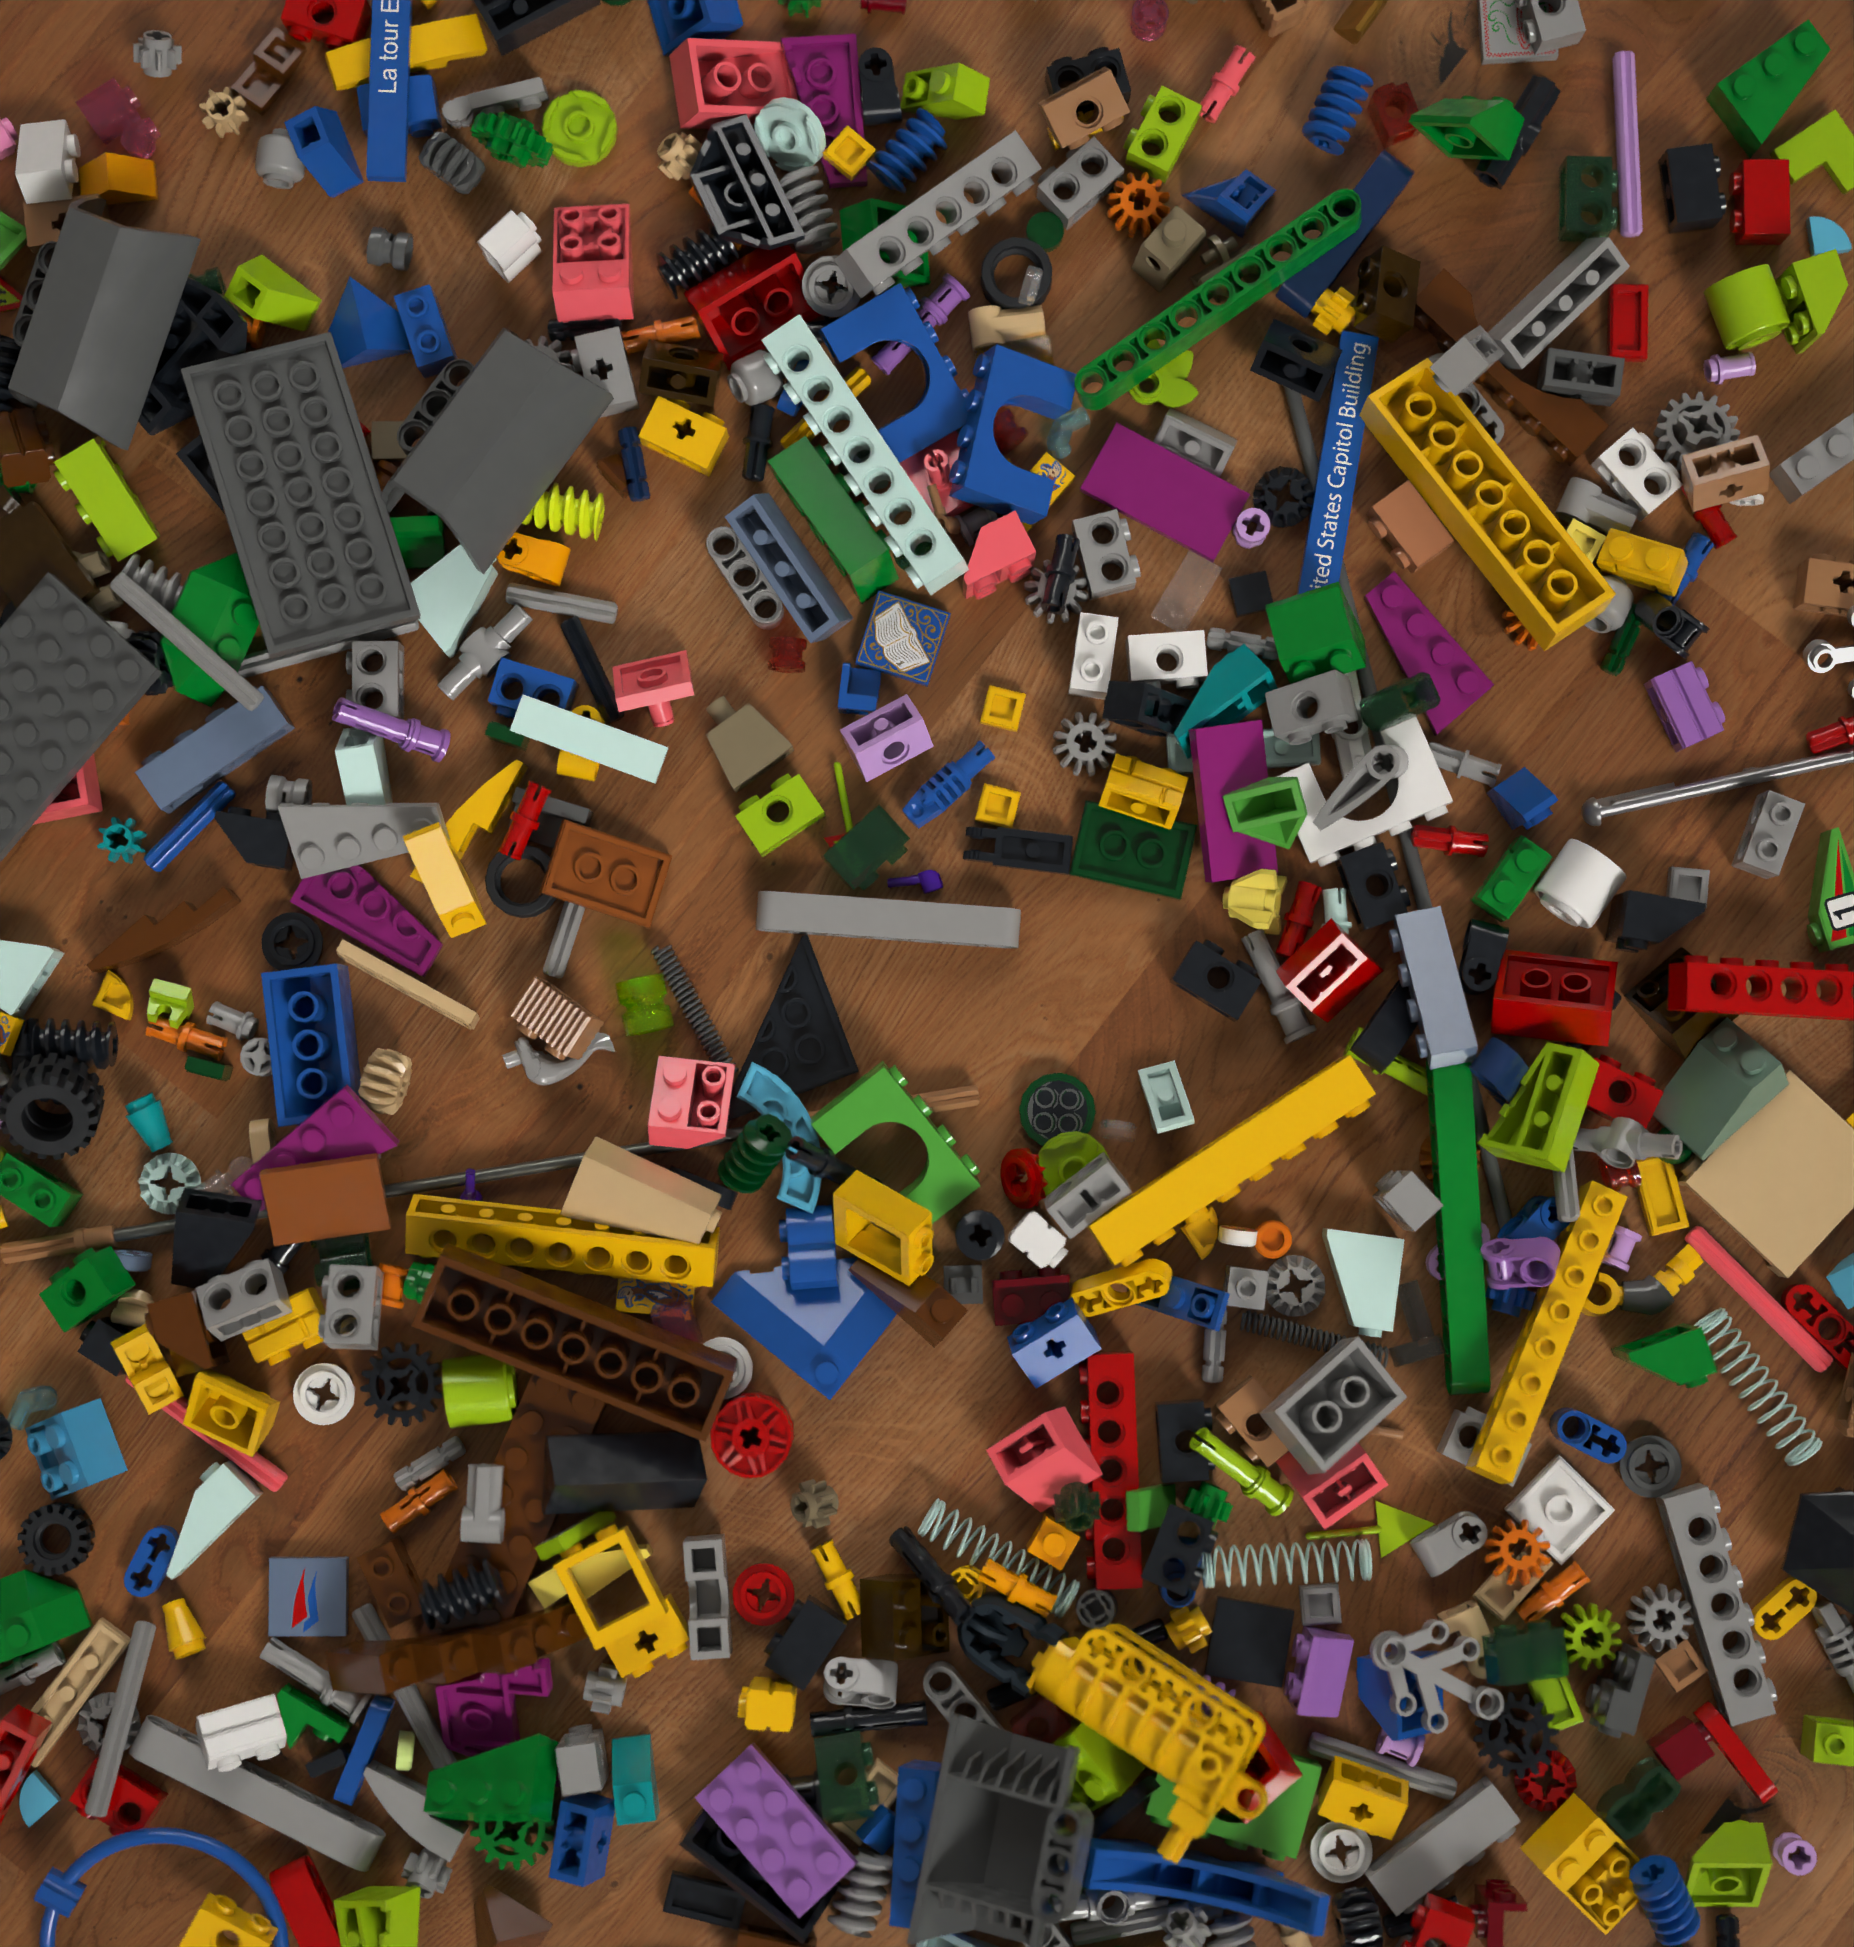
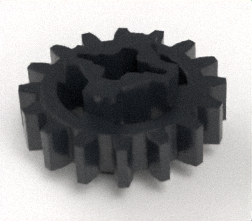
M398 1342L395 1345L394 1353L388 1346L381 1348L382 1359L377 1356L369 1358L370 1363L374 1366L373 1370L362 1371L361 1375L369 1379V1384L361 1386L360 1391L370 1392L371 1395L364 1404L365 1406L375 1404L378 1407L374 1414L375 1418L387 1414L388 1425H394L398 1418H401L404 1427L410 1426L412 1416L417 1421L422 1422L426 1420L425 1409L432 1413L438 1409L433 1399L444 1398L443 1391L437 1389L438 1385L442 1383V1376H437L436 1374L442 1363L431 1364L429 1359L433 1352L428 1350L422 1355L419 1354L418 1343H413L407 1351L404 1343ZM398 1358L413 1360L404 1368H399L395 1364L390 1363ZM424 1371L428 1378V1391L422 1387L421 1375ZM412 1373L407 1384L411 1390H405L395 1395L400 1384L396 1378L400 1379ZM379 1378L385 1384V1394L383 1396L379 1390ZM406 1400L417 1406L408 1410L394 1408L400 1401Z
M1514 1691L1508 1693V1701L1504 1702L1503 1710L1498 1716L1501 1724L1500 1733L1491 1740L1490 1735L1494 1719H1476L1474 1723L1483 1729L1482 1733L1473 1737L1474 1741L1483 1742L1485 1746L1479 1751L1478 1755L1480 1757L1490 1755L1492 1760L1488 1767L1492 1770L1500 1764L1503 1766L1502 1772L1504 1777H1507L1512 1769L1517 1771L1519 1779L1525 1777L1526 1768H1530L1535 1775L1539 1774L1538 1762L1541 1761L1549 1765L1552 1760L1546 1753L1547 1750L1557 1751L1559 1747L1555 1742L1550 1741L1552 1736L1560 1733L1558 1728L1549 1727L1548 1724L1555 1717L1554 1713L1544 1715L1541 1712L1545 1703L1542 1700L1535 1706L1530 1704L1531 1698L1529 1693H1525L1521 1701L1517 1700ZM1511 1708L1526 1710L1534 1717L1529 1720L1516 1717ZM1510 1724L1514 1725L1516 1729H1525L1526 1735L1522 1738L1523 1746L1516 1740L1511 1742L1508 1740L1507 1735L1511 1732ZM1542 1730L1543 1742L1536 1754L1532 1746L1534 1734ZM1503 1750L1517 1753L1522 1761L1509 1760L1499 1753Z

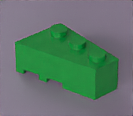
M1809 19L1717 83L1706 98L1712 109L1749 158L1763 144L1831 50Z
M539 1733L429 1771L423 1812L445 1820L551 1822L558 1764L555 1748L559 1742Z

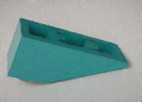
M1245 644L1225 655L1220 662L1213 666L1174 732L1182 753L1187 759L1192 757L1189 729L1237 723L1266 702V692L1278 689L1270 669Z

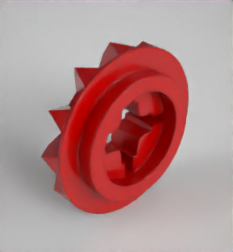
M1028 1147L1015 1148L1008 1151L1002 1160L1000 1169L1001 1183L1006 1196L1016 1207L1021 1209L1037 1207L1039 1201L1046 1198L1043 1188L1049 1184L1043 1176L1046 1168L1039 1165V1155L1031 1154ZM1027 1174L1028 1180L1021 1182L1020 1180Z
M756 1563L741 1572L734 1584L733 1602L735 1608L742 1618L754 1625L768 1626L781 1621L789 1613L794 1603V1585L786 1571L775 1566L773 1563ZM766 1578L770 1579L769 1591L781 1598L767 1599L766 1603L762 1606V1610H759L758 1596L753 1594L752 1591L747 1590V1588L752 1590L754 1588L760 1589L762 1584L765 1583Z
M1547 1750L1546 1753L1550 1756L1552 1762L1547 1765L1539 1761L1540 1773L1537 1775L1530 1768H1526L1525 1777L1519 1779L1515 1770L1514 1784L1517 1794L1527 1806L1540 1812L1557 1811L1577 1788L1576 1770L1569 1759L1559 1751ZM1549 1766L1550 1775L1558 1782H1561V1784L1549 1785L1544 1794L1542 1792V1785L1531 1779V1777H1543L1545 1772L1548 1771Z

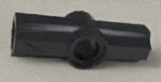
M1533 75L1514 106V109L1525 120L1510 160L1481 159L1474 172L1480 182L1490 188L1502 189L1521 156L1525 157L1542 129L1541 123L1558 99L1561 91L1553 81L1544 76L1538 77Z

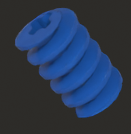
M1333 66L1327 72V81L1322 83L1320 88L1321 94L1316 97L1314 102L1315 108L1311 109L1308 115L1309 121L1304 124L1302 132L1307 140L1319 149L1330 154L1341 155L1345 149L1337 143V140L1347 142L1351 136L1343 127L1355 128L1357 123L1349 114L1359 115L1363 109L1355 100L1366 101L1369 96L1361 86L1371 88L1374 82L1369 75L1360 70L1346 66Z
M922 108L916 110L917 119L909 118L906 121L907 130L901 128L896 131L895 137L897 141L890 139L885 143L886 152L880 150L875 153L876 163L872 161L867 162V167L881 183L903 194L907 192L902 182L904 178L912 183L917 181L912 169L915 167L922 172H926L927 167L923 158L927 157L932 161L938 159L933 147L937 146L945 151L948 148L943 138L945 136L943 127L932 114Z
M1650 1855L1638 1861L1630 1870L1629 1879L1634 1883V1892L1638 1896L1641 1907L1644 1908L1646 1918L1649 1919L1657 1941L1668 1946L1680 1945L1688 1941L1699 1929L1701 1918L1676 1863L1671 1858L1663 1855Z

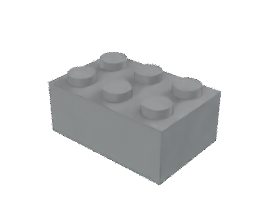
M1356 1336L1340 1340L1259 1414L1306 1473L1319 1474L1325 1473L1401 1404L1407 1396L1360 1337Z

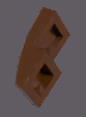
M275 26L253 52L254 61L232 85L231 92L235 98L242 96L247 106L263 116L293 76L307 52L306 47Z

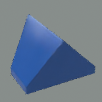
M1245 169L1239 176L1183 194L1182 196L1243 238L1276 190Z
M349 276L328 331L332 334L342 368L410 353V344L399 312Z

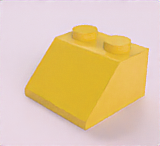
M212 1369L199 1371L195 1376L183 1425L253 1457L274 1425L280 1402L271 1398L266 1393L258 1392L237 1382L230 1376L222 1375Z

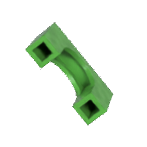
M881 1061L811 1117V1125L835 1154L864 1131L879 1123L896 1122L915 1130L926 1144V1163L920 1175L900 1191L899 1194L932 1212L933 1224L981 1186L976 1176L981 1171L967 1153L961 1157L952 1145L957 1141L945 1125L942 1124L937 1128L928 1117L933 1111L919 1094L913 1098L904 1086L909 1082L896 1065L889 1068L884 1061Z
M1288 1752L1303 1774L1297 1781L1248 1824H1244L1237 1815H1226L1217 1812L1201 1838L1209 1839L1210 1835L1214 1834L1224 1837V1843L1234 1848L1247 1850L1248 1845L1263 1849L1262 1854L1274 1860L1284 1861L1285 1856L1296 1859L1322 1771L1321 1765L1317 1760ZM1153 1770L1152 1775L1160 1787L1145 1799L1143 1807L1145 1813L1151 1816L1150 1821L1161 1826L1171 1827L1173 1822L1167 1819L1179 1798V1796L1172 1792L1176 1785Z

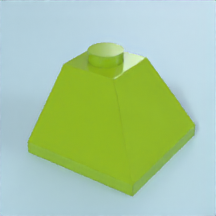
M1744 1820L1724 1822L1692 1856L1684 1883L1693 1899L1695 1907L1759 1906L1772 1866L1764 1824L1749 1823Z

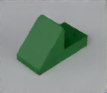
M290 1683L280 1689L277 1695L289 1749H292L298 1743L308 1725L313 1727L312 1732L317 1737L330 1743L333 1740L340 1743L353 1726L348 1718L330 1707L324 1706L320 1701Z

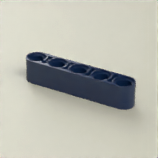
M1384 149L1353 189L1361 199L1362 222L1359 229L1286 280L1275 297L1306 319L1311 314L1310 311L1315 302L1327 288L1329 289L1406 187L1415 171ZM1341 208L1335 214L1340 217H1347L1354 211L1349 208Z

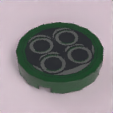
M1063 1073L1046 1074L1033 1081L1022 1094L1019 1106L1021 1125L1027 1135L1040 1146H1044L1049 1139L1060 1133L1078 1131L1088 1134L1093 1126L1096 1114L1094 1098L1087 1086L1076 1077Z

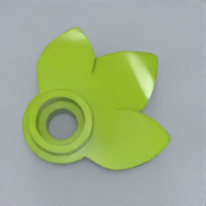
M1153 339L1147 344V347L1159 349L1161 345L1157 339ZM1186 350L1143 380L1153 384L1154 389L1151 392L1142 391L1140 383L1130 389L1129 394L1132 399L1143 405L1160 402L1170 408L1181 407L1193 401L1199 394V391L1194 385L1185 380L1192 367L1193 352Z

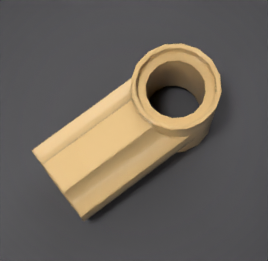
M1042 305L1003 310L999 306H983L968 312L972 348L975 352H986L996 344L1006 347V344L1039 341L1046 338Z

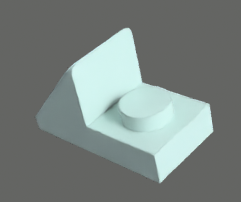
M1175 1060L1138 1070L1139 1081L1149 1108L1151 1125L1157 1133L1195 1124Z

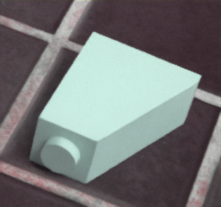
M461 544L411 582L420 611V619L418 620L450 659L457 654L498 575L492 564L485 574L479 572Z
M355 727L343 729L335 749L346 805H351L352 803L388 805L393 803L384 738Z
M0 940V1009L11 1016L23 1017L65 953L59 949L47 946Z
M1323 1228V1241L1349 1325L1359 1327L1358 1334L1381 1338L1382 1330L1393 1332L1405 1239Z

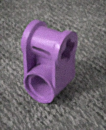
M1547 1237L1525 1239L1498 1238L1486 1242L1481 1247V1255L1487 1260L1488 1264L1487 1284L1490 1288L1497 1290L1515 1287H1544L1549 1285L1555 1278L1560 1258L1558 1245ZM1535 1260L1542 1261V1262H1544L1545 1264H1543V1263H1538V1262H1536Z

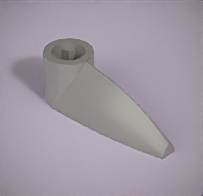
M1393 744L1379 745L1371 749L1343 779L1313 821L1317 828L1321 831L1364 803L1390 779L1403 775L1409 763L1405 750ZM1382 755L1393 756L1394 760L1391 762L1394 765L1393 769H1383L1381 767V763L1384 762L1381 759Z

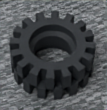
M55 1502L28 1515L29 1518L22 1522L20 1527L23 1528V1531L18 1533L17 1540H22V1545L18 1547L19 1554L25 1553L26 1558L23 1559L25 1564L31 1563L34 1565L33 1571L37 1573L44 1571V1575L52 1576L54 1574H64L85 1562L89 1557L87 1555L88 1552L92 1551L94 1547L91 1539L95 1537V1530L90 1531L89 1525L93 1523L90 1518H84L83 1515L86 1513L81 1508L74 1509V1504L71 1503L62 1504V1502ZM50 1524H60L70 1534V1544L63 1553H52L43 1544V1533Z

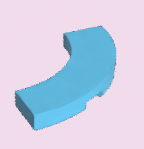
M752 1062L737 1098L754 1107L762 1115L771 1114L778 1117L787 1125L792 1138L799 1136L819 1148L820 1144L816 1130L812 1127L811 1118L800 1099L778 1076ZM789 1147V1150H791V1151H793V1152H795V1153L798 1152V1151L795 1150L794 1148ZM784 1154L782 1157V1182L777 1199L813 1214L818 1201L822 1178L811 1175L808 1168L787 1159Z

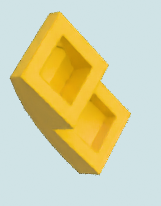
M146 1324L110 1342L149 1415L184 1396L154 1337L149 1334Z

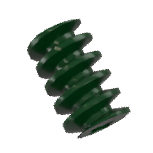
M764 1114L755 1120L749 1121L743 1127V1131L737 1136V1140L731 1145L730 1150L724 1155V1159L718 1164L717 1172L721 1181L730 1189L740 1193L758 1191L784 1156L785 1150L789 1149L787 1144L792 1139V1135L787 1125L771 1114Z

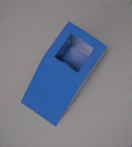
M314 106L284 122L298 158L329 197L334 198L364 183L336 111Z
M1525 767L1487 792V795L1512 830L1521 825L1526 830L1537 825L1553 814L1549 807L1558 801L1555 794Z

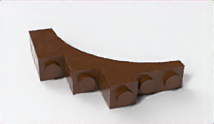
M571 1600L519 1617L458 1631L405 1639L354 1641L327 1651L325 1655L333 1691L387 1695L418 1682L449 1684L477 1672L509 1674L537 1663L538 1657L585 1640L589 1636Z

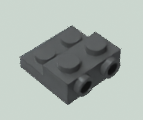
M1624 1642L1621 1651L1617 1650L1615 1652L1616 1659L1611 1663V1673L1614 1674L1613 1679L1598 1675L1596 1684L1589 1686L1585 1705L1589 1707L1587 1713L1591 1715L1589 1724L1598 1727L1599 1732L1621 1738L1622 1732L1635 1735L1656 1658L1638 1646Z

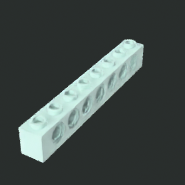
M797 315L763 338L762 342L768 350L763 355V358L775 375L782 371L788 380L783 385V388L793 403L796 405L802 401L808 410V413L803 415V418L816 436L822 431L829 443L824 445L823 448L835 466L842 462L849 472L843 478L854 495L857 496L863 493L869 502L864 507V510L874 525L877 527L883 523L890 535L884 538L896 558L903 554L911 565L905 571L918 589L924 585L929 594L932 595L967 572L969 568L965 560L801 315ZM803 359L809 360L806 369L799 372L793 371V367L798 361ZM823 389L830 391L825 400L821 402L813 401V397L818 391ZM838 421H850L845 431L833 432V427ZM861 450L870 451V456L866 461L862 463L853 462L857 452ZM883 480L891 482L890 488L885 493L876 494L873 492L878 482ZM902 511L912 512L911 518L907 523L902 525L894 524V518L898 513ZM922 542L932 543V549L928 554L924 556L914 554L918 544Z

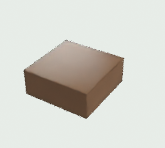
M1683 1638L1676 1640L1677 1648L1671 1649L1668 1646L1653 1656L1656 1658V1666L1676 1693L1708 1672V1669L1689 1641Z

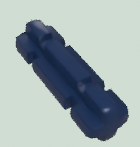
M625 427L618 431L620 445L624 448L621 450L626 480L630 482L627 485L632 502H640L650 498L648 482L645 481L647 474L641 447L638 446L641 444L638 437L639 431L637 427Z

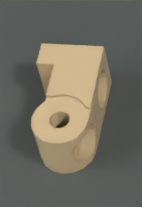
M1471 1599L1438 1613L1439 1620L1447 1624L1449 1635L1456 1632L1458 1637L1468 1636L1479 1642L1481 1650L1478 1658L1474 1661L1463 1660L1462 1662L1474 1676L1481 1679L1491 1678L1497 1674L1501 1665L1500 1655L1479 1605ZM1469 1642L1463 1647L1464 1655L1470 1652Z

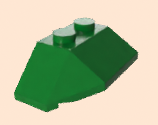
M237 552L227 557L191 570L171 614L238 672L259 623ZM162 634L159 642L172 678L174 691L211 707L225 689Z
M28 1569L0 1578V1663L93 1626L80 1589L70 1585L67 1586Z

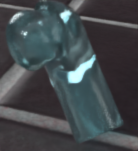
M1083 406L1052 422L1046 444L1054 458L1062 459L1067 457L1072 450L1069 445L1072 432L1091 423Z
M46 1385L22 1390L7 1417L10 1426L22 1431L32 1412L53 1409L57 1404V1392L54 1388Z

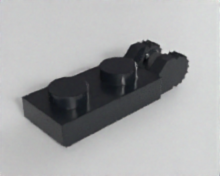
M966 827L965 836L971 839L996 841L994 853L981 852L974 849L965 850L963 852V860L993 863V866L1063 875L1069 874L1073 836L997 827V830Z

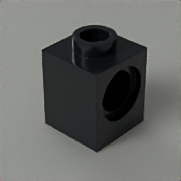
M110 1317L99 1318L97 1322L92 1320L80 1336V1340L83 1343L77 1352L116 1377L124 1375L126 1372L110 1342L127 1334L130 1330L121 1324L112 1323Z

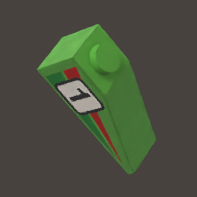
M1839 827L1820 833L1808 911L1810 924L1807 925L1809 940L1814 947H1818L1819 953L1854 943V873Z

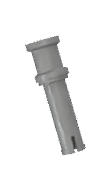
M1259 929L1248 934V937L1241 938L1272 1002L1269 1011L1271 1015H1276L1286 1035L1283 1039L1285 1044L1287 1045L1315 1032L1317 1029L1315 1025H1310L1300 1005L1301 1001L1285 987L1276 973L1280 965L1264 934V930Z
M273 1636L270 1639L271 1643L268 1642L259 1658L274 1665L288 1676L320 1696L321 1704L326 1707L332 1705L349 1716V1722L355 1725L369 1706L374 1694L333 1691L328 1671L322 1669Z

